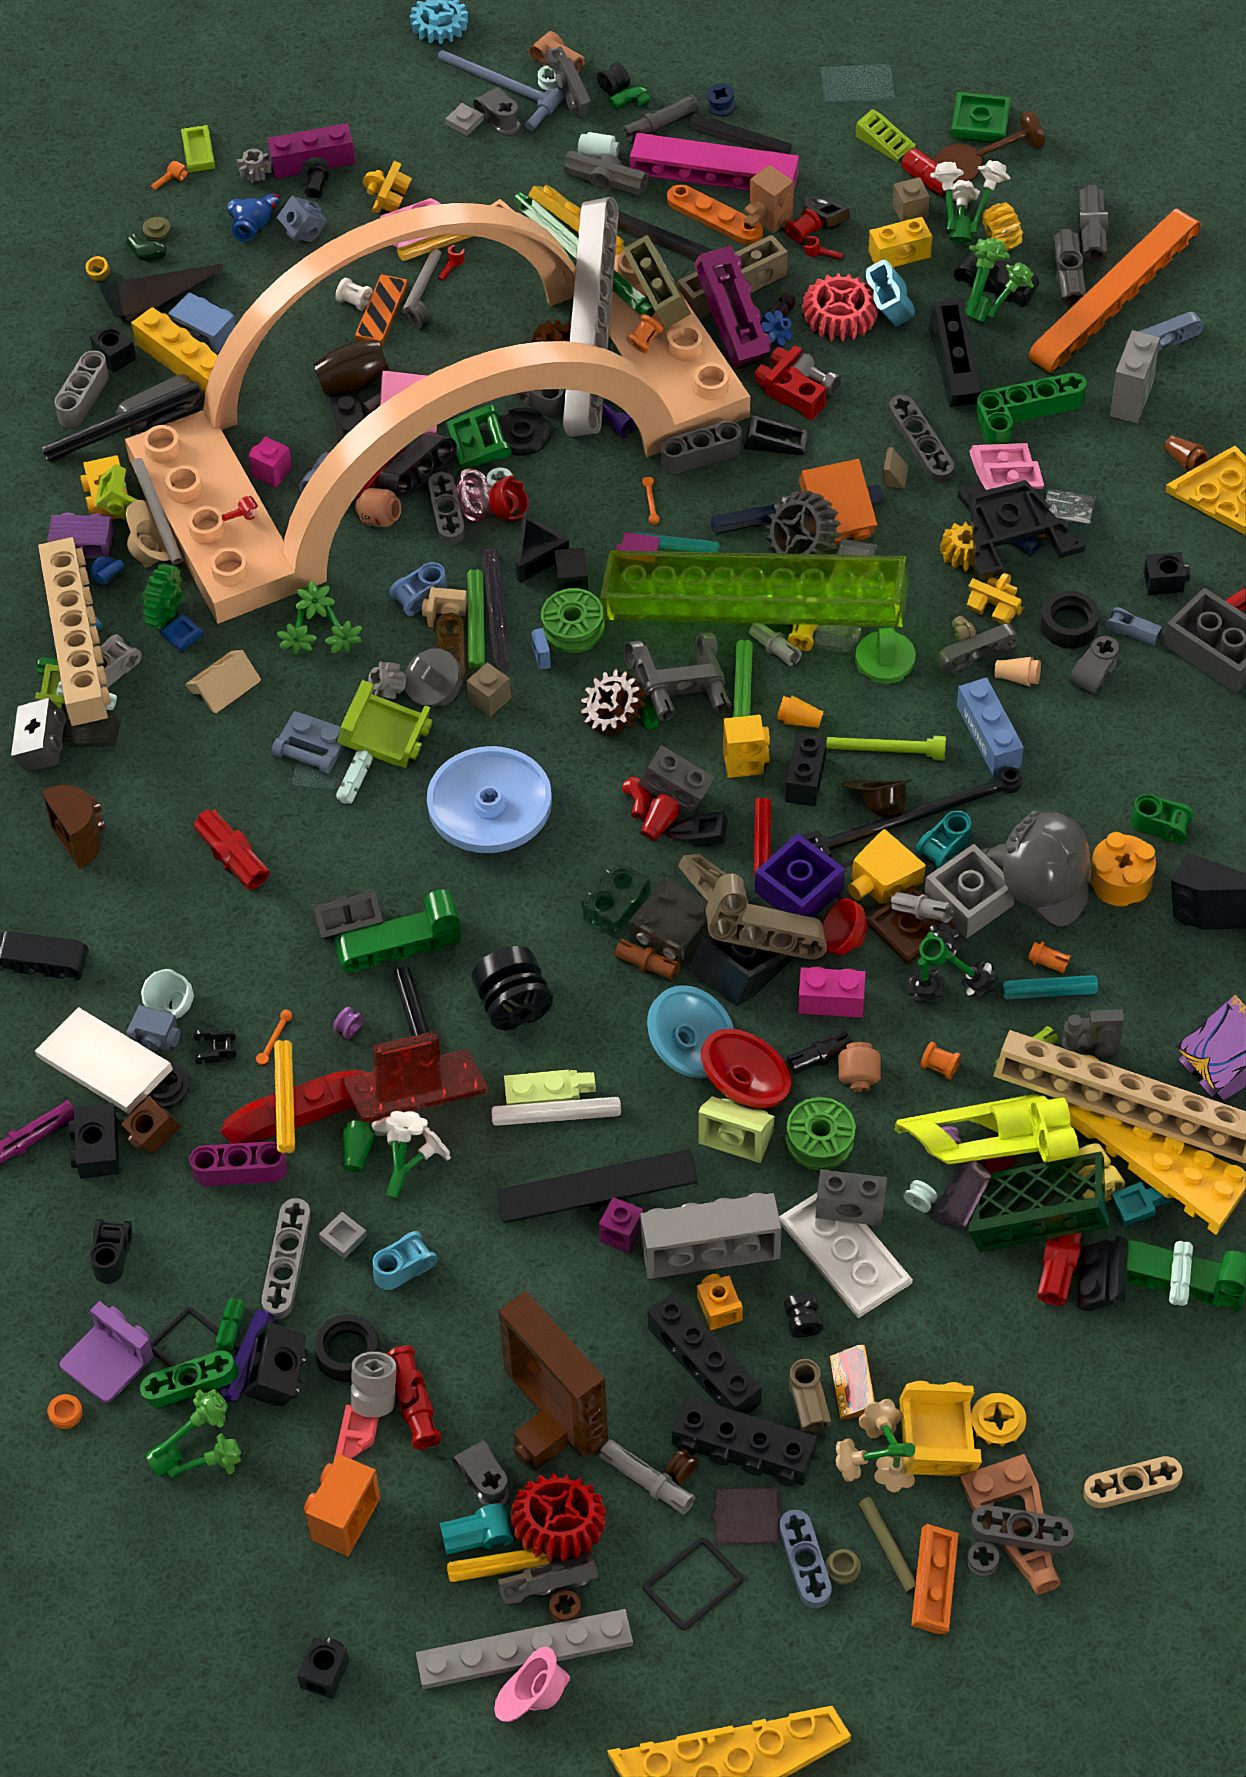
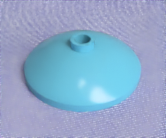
M685 985L674 986L662 992L653 1001L647 1018L649 1037L660 1058L673 1070L693 1078L708 1077L701 1062V1048L708 1036L721 1029H734L728 1013L713 996L699 988Z

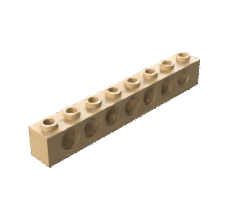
M73 537L39 544L64 700L71 725L76 726L108 718L106 705H111V699L107 686L102 687V685L108 683L104 666L99 667V664L104 663L100 646H95V644L100 643L96 626H91V624H96L97 622L93 606H88L93 604L89 586L84 587V585L89 584L86 567H81L86 565L82 547L76 549Z
M1009 1030L999 1056L994 1077L1054 1098L1064 1097L1067 1102L1246 1164V1111Z

